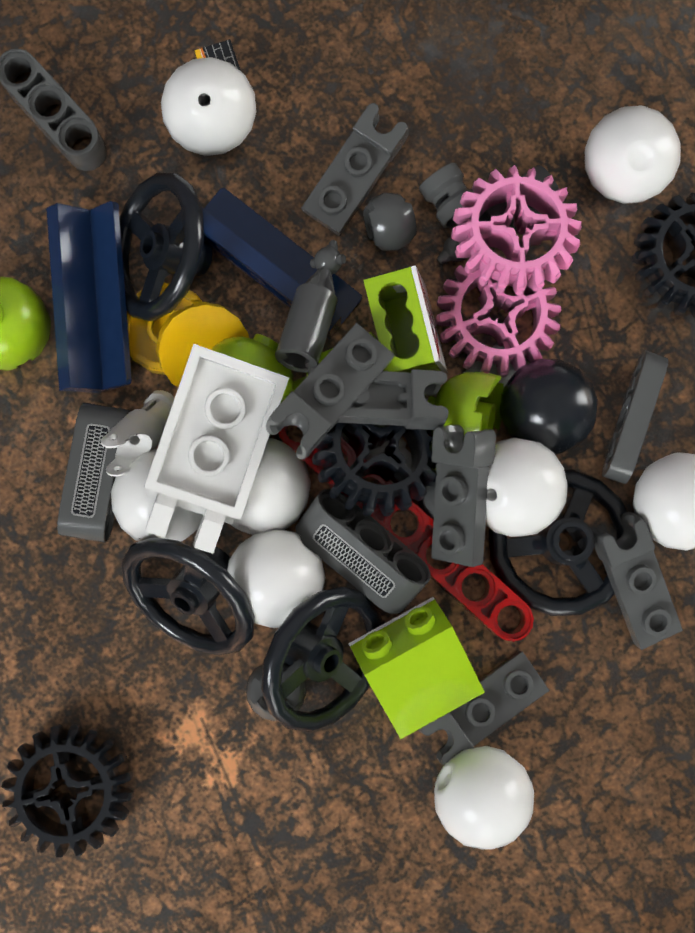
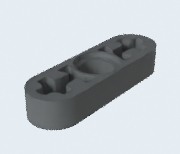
M646 350L640 355L604 460L602 477L626 484L631 478L667 371V357Z

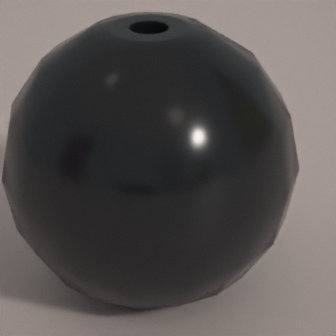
M539 359L521 366L508 380L501 393L500 415L506 431L512 438L540 442L557 455L579 446L590 434L596 423L598 399L593 384L580 369L560 359Z

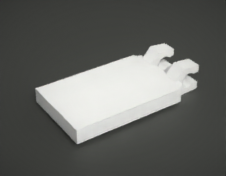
M193 344L144 488L148 489L146 496L155 499L145 532L165 538L172 515L177 506L203 515L193 546L194 548L214 553L224 522L232 525L234 518L241 520L270 435L266 430V422L273 411L280 405L289 377Z

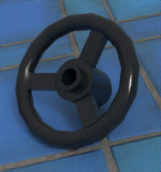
M158 172L140 183L125 203L120 215L126 310L133 318L154 321L171 313L188 293L194 277L202 276L207 272L212 261V247L207 240H204L203 210L196 191L189 182L178 173ZM163 191L173 193L178 198L181 206L180 212L170 226L161 223L154 225L142 214V211L151 199ZM133 234L141 240L140 254L143 257L145 266L149 269L140 298L134 292L129 271V253ZM170 274L174 275L171 283L160 295L165 277Z
M573 469L564 470L568 488L574 489L562 519L555 520L544 528L540 535L507 539L506 535L495 533L489 529L490 561L498 578L518 595L529 608L550 616L582 615L607 603L615 594L608 575L602 580L588 560L593 552L595 539L591 528L584 522V518L593 497L607 510L616 529V540H618L624 530L621 516L627 512L622 499L600 479ZM560 533L565 534L569 538L570 544L567 550H561L559 547V542L561 541ZM543 554L549 562L555 565L569 566L586 592L577 597L554 598L537 592L517 575L509 557Z
M158 537L135 542L130 546L122 559L123 583L133 603L151 624L172 639L195 651L218 656L240 652L254 636V613L246 593L227 571L230 557L222 549L215 547L212 554L200 549L197 550L178 540ZM158 557L171 559L183 564L172 579L141 576V564L145 559ZM220 594L228 602L234 615L235 630L231 632L216 608V599ZM154 598L170 599L171 604L179 612L186 615H199L211 635L200 633L179 624L163 610Z
M340 586L317 592L295 607L275 632L263 662L261 690L268 712L285 728L311 732L334 724L351 711L369 689L370 684L360 666L357 672H355L342 662L344 649L341 641L336 638L349 608L355 609L363 618L366 633L383 625L379 608L360 591ZM326 610L319 627L310 622ZM285 662L290 667L283 672V664ZM307 678L315 682H322L332 678L345 688L342 694L325 707L310 712L294 710L285 701Z

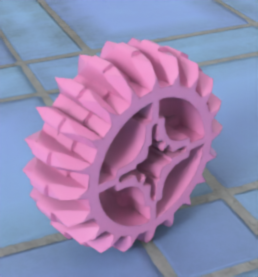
M514 165L509 168L506 178L497 169L490 173L489 183L478 178L473 184V192L466 191L461 196L460 204L462 208L455 209L453 221L458 225L453 227L451 238L454 241L460 242L455 250L456 257L469 258L464 268L466 274L474 273L478 269L482 272L478 281L480 286L488 284L490 278L498 281L496 285L498 294L504 292L507 284H513V290L519 296L524 293L527 283L535 292L542 290L545 285L544 279L552 284L555 283L561 276L560 269L568 270L571 266L573 257L570 254L576 253L580 247V240L575 235H578L582 228L581 221L571 219L578 210L577 203H563L568 195L567 187L556 191L552 190L551 186L554 181L552 175L547 176L543 182L535 179L536 171L534 167L528 170L526 177L519 176V171ZM507 202L503 215L491 216L490 221L479 222L480 216L490 207ZM527 205L536 209L540 214L531 211ZM512 219L514 221V226L516 227L517 233L521 235L523 234L520 243L519 237L516 236L515 229L509 227L512 222ZM542 240H552L550 251L540 258L526 261L529 246L540 245ZM489 247L500 249L505 254L506 259L494 253Z
M459 265L454 273L458 281L452 279L445 281L443 289L449 295L439 296L436 304L440 309L447 311L436 316V325L450 327L440 334V341L442 343L456 341L449 355L455 358L462 352H465L468 356L464 361L463 367L467 370L473 366L475 360L482 362L480 372L489 373L492 364L497 367L498 375L502 378L508 375L509 362L514 370L517 371L521 366L526 365L525 358L529 362L542 359L539 349L549 351L554 345V342L547 334H556L560 330V324L550 318L559 315L561 306L547 303L557 294L556 288L548 287L535 292L527 283L522 295L511 296L504 292L498 294L496 291L498 281L490 278L488 284L480 286L478 281L482 272L478 269L474 273L466 274L465 267ZM478 286L481 293L479 297L481 310L473 313L470 319L463 321L461 314L462 300L467 293ZM493 307H498V312L502 309L508 313L503 323H498V318L493 321L488 317ZM532 309L533 329L529 339L519 345L515 337L518 333L515 320L522 317L524 312ZM483 333L489 334L495 338L499 347L504 346L505 349L485 346L474 339L471 334L473 336Z

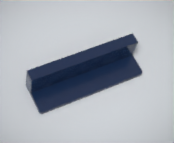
M221 188L206 207L202 208L204 240H207L213 249L290 308L297 287L304 284L317 271L316 268H312L310 265V260L314 259V257L227 189ZM336 274L332 275L338 302L328 331V339L334 336L362 301V295Z
M109 201L89 210L56 203L47 207L46 211L59 391L99 393L129 385L132 382L119 205L117 202Z

